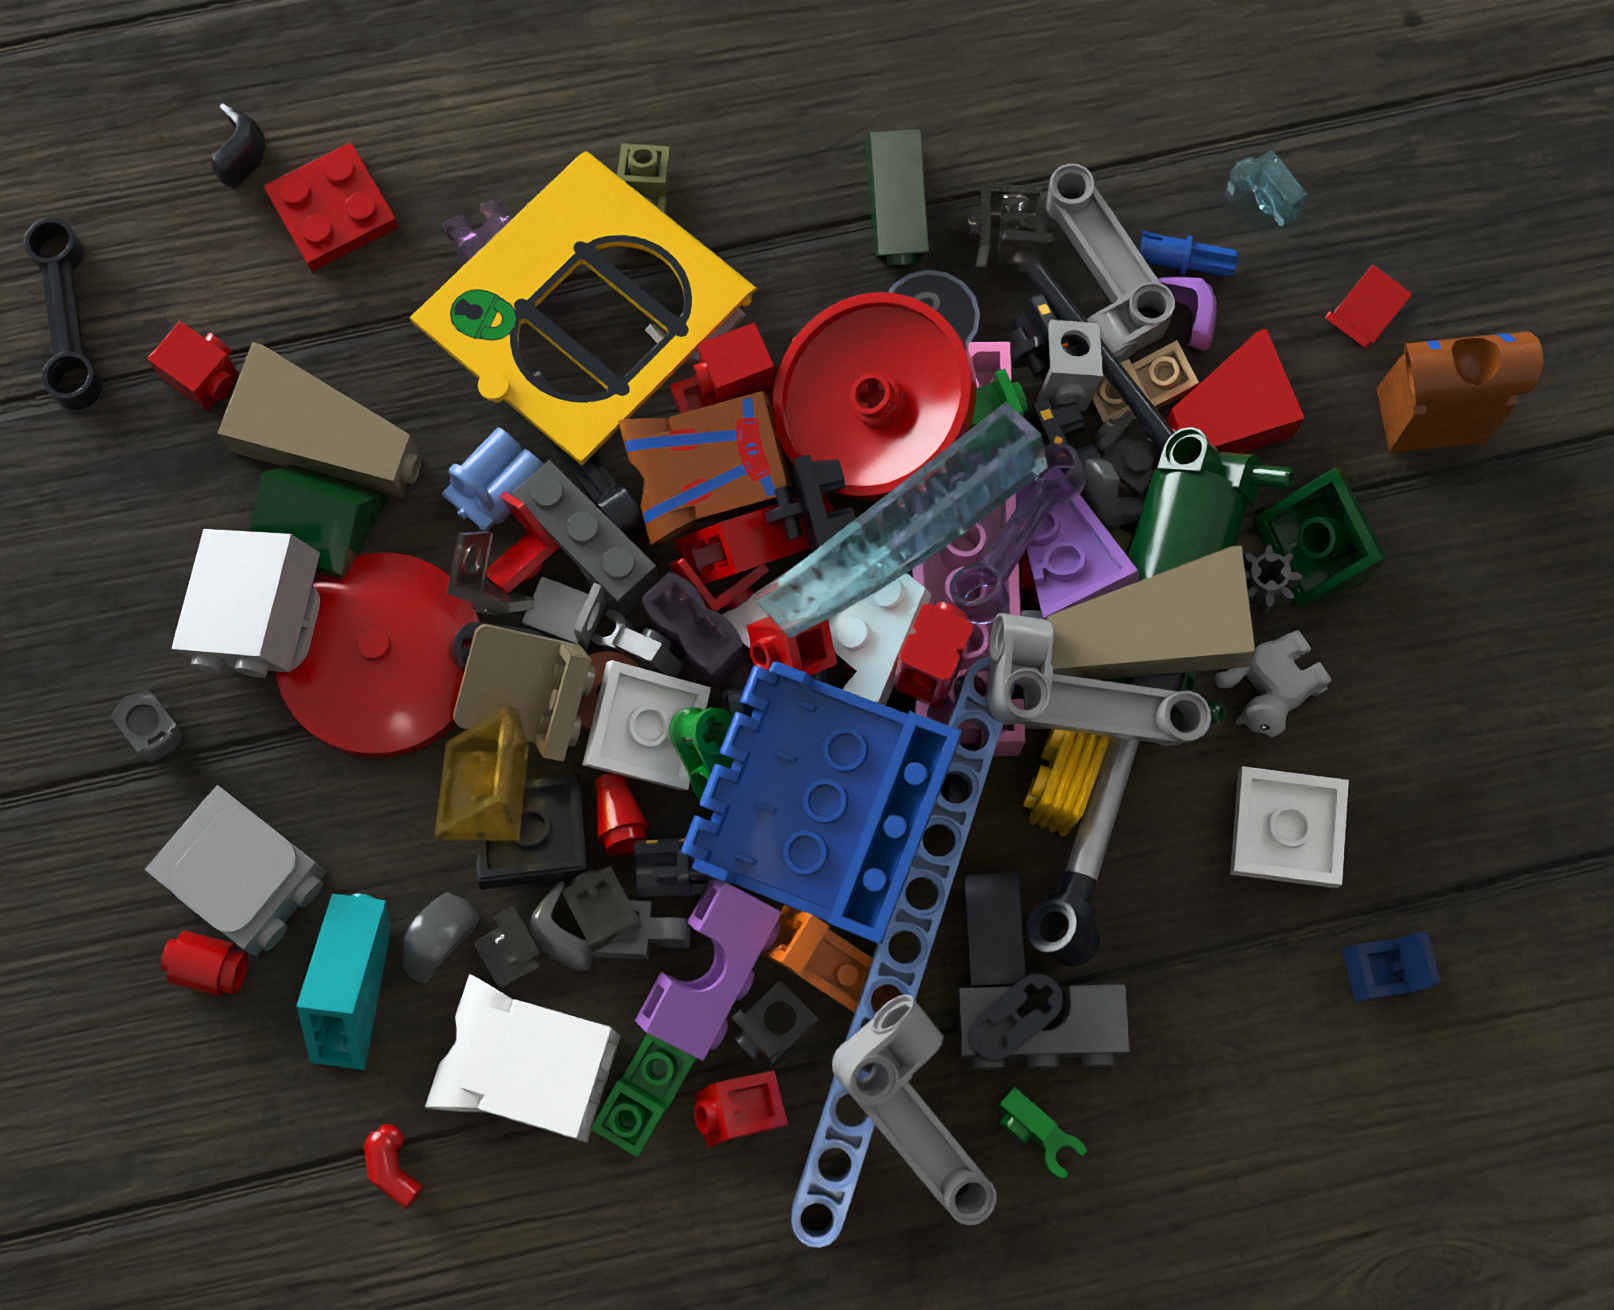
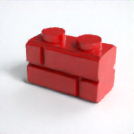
M943 602L937 603L936 606L930 603L921 606L913 623L911 634H908L898 656L894 686L898 692L934 708L944 706L954 679H956L966 657L974 628L970 621L967 620L968 616L964 611Z

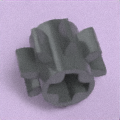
M1267 545L1263 554L1258 558L1248 552L1243 557L1244 568L1248 570L1245 571L1249 603L1253 601L1256 604L1262 605L1265 614L1269 613L1273 603L1277 600L1289 606L1294 595L1287 587L1298 586L1302 579V574L1291 572L1290 562L1294 555L1290 553L1283 557L1273 553L1271 545ZM1271 574L1277 579L1276 582L1271 580L1263 584L1260 582L1259 577L1265 578Z

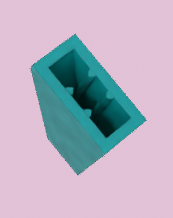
M332 893L296 1006L310 1063L360 1070L365 1069L391 932L386 900L375 899L366 894H353L349 896Z

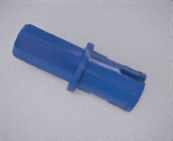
M1143 231L1138 249L1147 264L1178 269L1180 275H1185L1186 270L1230 277L1234 274L1238 261V252L1236 250L1192 242L1193 236L1187 235V238L1183 239Z

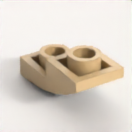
M1177 340L1133 364L1129 359L1121 363L1156 409L1187 396L1200 384ZM1103 375L1092 400L1105 426L1108 428L1137 418Z

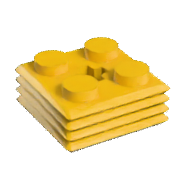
M1051 728L1040 758L1049 761L1047 767L1040 765L1036 777H1033L1022 805L1031 809L1028 818L1031 825L1039 823L1041 829L1049 827L1051 833L1058 830L1061 837L1067 835L1083 816L1108 747L1110 736Z

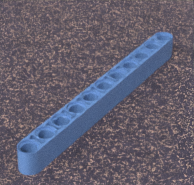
M990 657L979 659L966 671L947 724L958 729L962 723L974 722L984 730L985 743L982 749L969 751L958 744L947 773L958 774L967 781L969 787L968 796L962 803L954 804L946 801L940 792L926 827L927 829L930 826L938 825L946 828L951 834L952 846L947 854L942 857H936L926 851L922 838L882 944H876L845 1042L875 1017L876 1012H874L871 1006V996L879 986L885 984L894 985L900 991L901 996L910 995L914 1000L916 998L1003 726L1002 722H999L991 715L987 707V698L979 695L973 684L974 676L978 672L990 671ZM1015 683L1010 688V699L1014 692ZM918 877L929 880L935 889V899L932 905L923 910L911 907L905 896L906 887L909 882ZM903 930L913 933L919 945L916 956L905 963L893 960L888 950L891 937ZM861 1068L856 1081L869 1076L873 1068ZM835 1075L792 1204L791 1223L793 1231L801 1242L811 1247L829 1245L838 1237L875 1126L866 1113L863 1118L856 1122H845L836 1114V1104L842 1096L849 1093ZM840 1148L850 1156V1165L843 1174L828 1176L819 1168V1158L827 1149ZM813 1203L824 1204L833 1213L830 1224L818 1231L805 1227L800 1218L803 1210Z

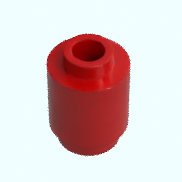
M186 930L177 939L171 938L167 942L161 958V970L167 971L166 977L169 984L219 997L225 992L234 995L238 993L244 982L249 965V953L238 950L236 943Z

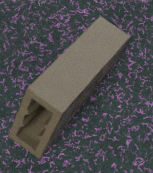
M252 342L217 433L229 451L280 466L292 464L403 499L407 485L416 482L421 468V455H418L419 453L410 434L264 345Z
M1242 546L1228 547L1047 616V620H1051L1053 626L1051 666H1054L1053 674L1102 680L1250 667L1255 653Z

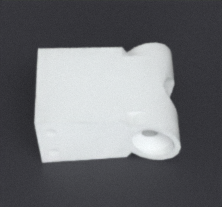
M469 974L455 1016L457 1027L456 1043L439 1063L425 1108L456 1112H487L588 1143L591 1133L590 1128L594 1123L621 1036L611 1027L519 1000H513Z

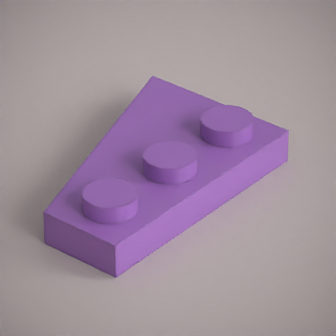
M1059 467L1016 488V507L1044 620H1047L1049 615L1139 582L1137 568Z

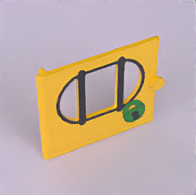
M586 151L567 166L410 317V320L479 379L478 389L485 399L491 400L494 403L501 402L502 400L506 401L580 465H583L620 428L618 421L629 419L698 349V343L706 341L740 306L747 307L751 303L752 294L757 288ZM609 247H631L649 252L664 261L675 273L683 289L684 310L682 316L677 317L601 256L597 250ZM580 264L586 265L667 332L624 377L616 375L536 308ZM521 324H529L606 388L607 391L586 396L570 395L551 389L540 382L528 370L520 355L519 332Z

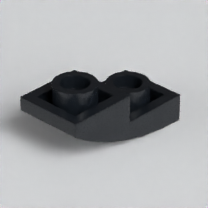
M1018 872L964 875L971 988L1012 987L1026 977Z

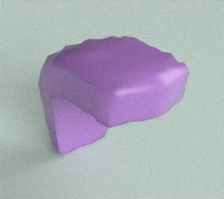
M1158 278L1160 283L1172 292L1175 301L1186 305L1192 312V331L1187 346L1199 351L1208 349L1213 338L1215 320L1217 319V302L1212 286L1207 284L1203 278Z

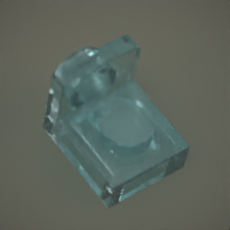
M1273 150L1257 159L1249 156L1239 162L1229 174L1231 178L1224 194L1229 203H1232L1253 190L1256 202L1261 210L1267 215H1272L1281 227L1297 218L1307 196V193Z

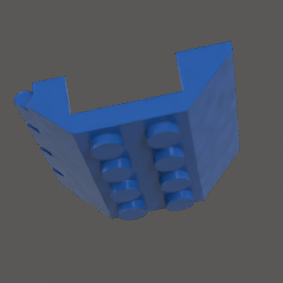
M772 662L769 671L753 666L739 702L753 707L754 711L751 717L735 712L719 752L733 758L734 762L731 769L715 763L699 805L714 811L712 818L709 821L696 815L694 816L680 852L695 857L692 866L694 870L724 882L736 884L826 920L829 924L882 944L963 731L911 711L906 714L813 679L806 672L779 662Z

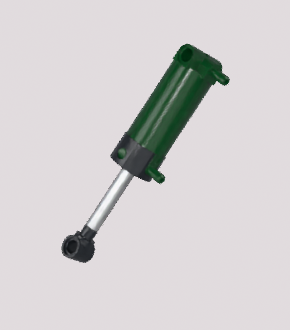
M1188 427L1176 431L1168 438L1162 451L1158 469L1155 470L1127 556L1138 570L1139 581L1235 546L1247 505L1254 506L1259 487L1290 488L1295 481L1293 469L1291 467L1261 465L1259 457L1255 454L1220 453L1208 437L1197 428ZM1197 671L1102 679L1100 681L1177 692H1194L1198 677L1196 676ZM1206 700L1211 712L1210 723H1221L1226 714L1223 703ZM1173 706L1170 711V721L1178 731H1182L1184 725L1183 715L1180 710ZM1117 737L1110 738L1080 822L1059 893L1050 894L1048 900L1040 903L1032 911L1028 919L1027 934L1033 946L1067 967H1078L1087 963L1095 955L1099 947L1100 934L1098 926L1093 921L1097 909L1090 904L1138 744L1139 742L1152 745L1160 744ZM1069 925L1066 935L1058 941L1061 931Z

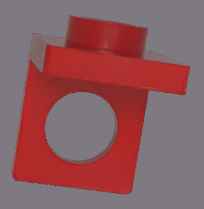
M1371 265L1335 312L1329 311L1325 318L1364 348L1370 349L1411 298L1412 293L1375 265Z
M504 492L499 498L522 525L527 534L482 574L490 583L508 594L519 583L533 578L541 570L543 562L559 547L527 506Z
M684 558L674 560L668 565L704 614L716 613L725 605L729 610L737 608L755 593L751 585L770 571L765 564L745 570L715 594L711 595Z

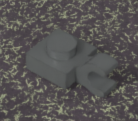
M606 611L605 616L616 625V629L607 637L593 633L590 638L603 651L618 652L627 656L643 669L677 677L683 664L669 651L672 643L668 639L649 628H645L642 634L634 631L631 622L619 611Z
M598 899L592 952L595 957L649 960L651 944L678 949L690 948L691 926H688V919L653 917L654 906L651 901Z

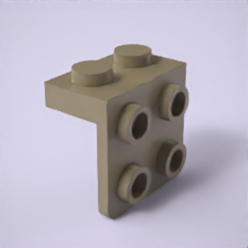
M482 624L476 628L453 713L454 721L457 726L464 729L533 742L543 758L564 762L568 746L574 747L580 734L581 717L577 715L581 697H587L591 692L595 677V667L590 665L591 658L579 644Z

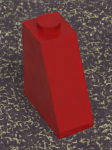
M1267 329L1256 332L1171 409L1166 422L1174 432L1188 427L1200 429L1220 453H1245L1293 438L1305 418Z
M826 494L821 495L826 513L835 511L832 504L828 501ZM796 497L793 498L794 503H797ZM778 503L717 523L674 540L679 558H684L703 584L737 574L809 549L810 547L802 518H799L803 537L791 541L787 539L783 523L768 525L765 513L779 508Z

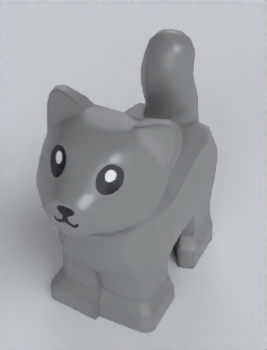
M1297 630L1275 641H1269L1255 647L1250 667L1229 668L1227 671L1215 675V684L1220 688H1231L1247 676L1248 680L1262 694L1248 702L1236 720L1237 725L1246 724L1252 732L1263 733L1271 738L1277 737L1286 730V717L1289 711L1301 705L1308 696L1316 697L1327 690L1331 678L1320 662L1305 670H1300L1294 660L1300 658V655L1311 651V647L1301 632Z

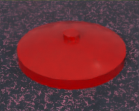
M877 292L857 295L842 300L828 307L808 322L792 341L782 359L775 379L772 404L773 419L780 444L793 465L795 458L806 455L811 456L812 462L839 459L845 478V488L832 492L833 494L864 501L883 500L906 494L936 476L951 461L965 440L973 419L977 396L976 373L973 361L966 344L955 328L939 312L915 298L896 293Z
M370 553L356 556L343 580L324 573H319L315 576L312 586L319 593L320 608L309 652L305 660L298 667L290 670V673L275 671L277 684L285 704L299 723L316 739L327 746L343 753L365 758H387L409 754L434 743L455 727L456 723L453 713L464 671L458 668L452 661L449 646L454 635L463 626L472 622H481L471 600L461 586L435 565L413 556L398 553ZM473 636L467 643L462 644L463 649L470 650Z

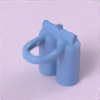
M497 427L461 466L453 464L449 468L450 485L443 491L442 496L459 509L457 514L462 519L470 518L479 526L481 531L487 532L494 524L503 523L512 514L499 496L504 492L511 495L514 490L544 464L531 452L522 449L518 442L506 431Z

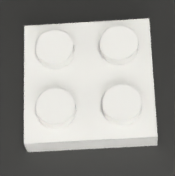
M613 660L606 662L582 765L680 791L688 790L690 777L675 747L671 743L669 725L673 716L681 709L694 707L705 710L711 687ZM684 738V740H693L692 738Z
M1242 766L1238 771L1230 874L1330 888L1340 887L1343 878L1349 780Z

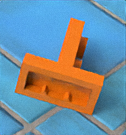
M784 905L777 921L780 923L778 936L770 949L766 952L761 951L760 954L772 962L785 967L854 1013L872 957L829 930V925L812 914ZM885 984L874 990L871 996V1006L874 1012L877 1013L885 1004L897 997L900 992L897 987Z

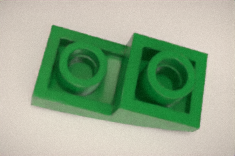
M647 1033L626 1072L616 1082L590 1129L638 1158L656 1131L698 1058Z

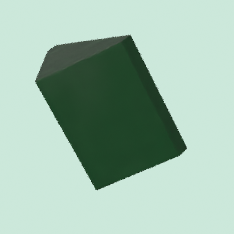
M289 464L261 473L249 532L292 534L320 552L316 571L343 580L385 505L387 496L379 491Z
M1341 467L1331 469L1253 518L1266 545L1272 546L1273 553L1283 557L1290 553L1294 555L1290 562L1291 572L1302 574V579L1298 586L1287 588L1292 591L1294 595L1293 600L1297 608L1305 607L1367 582L1387 559Z

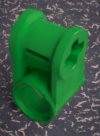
M686 707L679 710L673 716L669 725L671 743L675 747L690 777L692 789L699 800L702 798L715 763L731 769L734 762L733 758L719 753L732 722V715L722 708L702 710L700 708ZM714 723H722V725H714ZM684 738H692L693 740H684Z

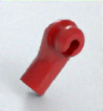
M383 1124L377 1131L371 1132L364 1143L368 1178L376 1187L404 1209H408L422 1192L423 1186L399 1168L397 1151L401 1149L404 1142L403 1133L393 1124Z

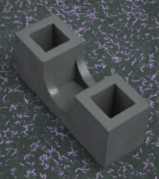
M550 460L511 493L513 497L527 506L556 545L573 560L584 574L587 584L591 588L594 583L601 585L607 604L613 610L619 611L624 617L660 585L656 565Z
M1125 984L1069 986L1063 992L1064 1016L1061 1024L1053 1030L1039 1031L1006 1058L1026 1059L1027 1068L1033 1069L1060 1067V1058H1081L1082 1067L1115 1066V1057H1121L1130 1052ZM1011 987L959 988L956 993L958 1060H971L972 1069L993 1070L1005 1068V1060L988 1062L977 1057L969 1046L968 1031L975 1018ZM1009 1017L995 1027L989 1025L987 1021L981 1024L985 1032L980 1040L981 1044L986 1049L991 1045H996L1000 1050L1005 1049L1006 1044L1002 1038L1015 1025Z

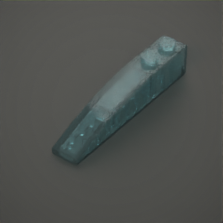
M1005 402L754 598L756 603L790 639L881 590L967 532L1048 468L1041 434L1008 402Z

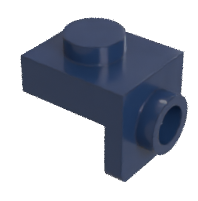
M1426 932L1414 933L1398 939L1361 943L1342 948L1355 1002L1407 995L1439 986L1441 983L1429 935Z

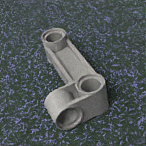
M1079 164L1060 166L1054 171L1050 179L1046 210L1049 217L1061 226L1112 303L1089 317L1087 321L1100 325V338L1118 361L1122 363L1133 353L1165 335L1175 308V299L1172 292L1160 283L1094 186L1091 172ZM1063 191H1073L1080 198L1074 200L1067 199L1060 193ZM1151 307L1160 314V317H1144L1138 309Z
M999 613L996 616L990 635L989 652L991 661L986 698L987 707L991 715L999 722L1008 725L1023 724L1154 742L1163 746H1173L1196 740L1209 729L1211 722L1210 708L1206 700L1199 694L1192 691L1177 692L1053 674L1054 666H1051L1053 648L1052 621ZM1013 683L1020 685L1027 694L1028 703L1024 710L1018 709L1010 699V688ZM1173 706L1180 710L1183 715L1184 725L1182 731H1178L1170 721V711Z
M898 996L885 1004L870 1022L848 1041L841 1044L835 1052L832 1061L833 1073L950 1215L961 1224H979L987 1219L994 1210L996 1191L992 1183L980 1171L908 1082L913 1078L912 1074L938 1051L944 1036L912 996ZM869 1063H874L873 1070L869 1076L856 1081L861 1068ZM969 1183L967 1190L956 1197L958 1190L963 1185Z

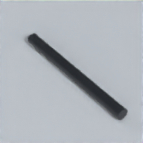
M1040 260L1033 262L1025 269L1024 274L1041 295L1043 294L1047 303L1061 321L1088 322ZM1072 334L1084 351L1088 353L1089 346L1086 340L1079 335ZM1101 339L1103 375L1163 451L1168 438L1175 432Z

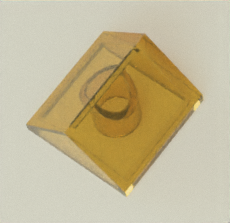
M507 705L446 742L434 837L442 840H519L529 746L518 708Z

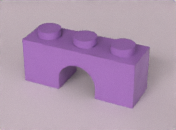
M712 877L687 922L698 932L711 939L715 952L711 968L701 978L693 981H680L660 972L635 1021L646 1033L703 1061L709 1049L715 1050L722 1042L728 1028L726 1017L735 1000H742L749 991L754 979L752 968L761 951H768L775 942L780 930V923L777 921L782 912L740 888Z

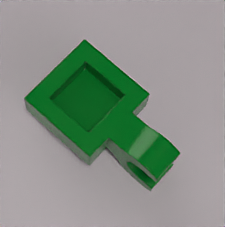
M1015 1087L995 1107L1004 1115L999 1123L1013 1137L1023 1144H1026L1031 1138L1037 1145L1040 1144L1042 1146L1044 1166L1052 1176L1058 1179H1065L1069 1174L1056 1161V1153L1061 1147L1070 1148L1079 1157H1082L1087 1152L1084 1144L1079 1139L1064 1133L1057 1127L1058 1124Z

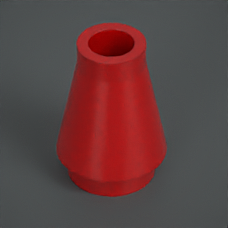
M614 773L605 774L595 780L598 843L605 846L608 855H628L634 853L635 840H647L646 835L650 831V827L628 786L626 776Z

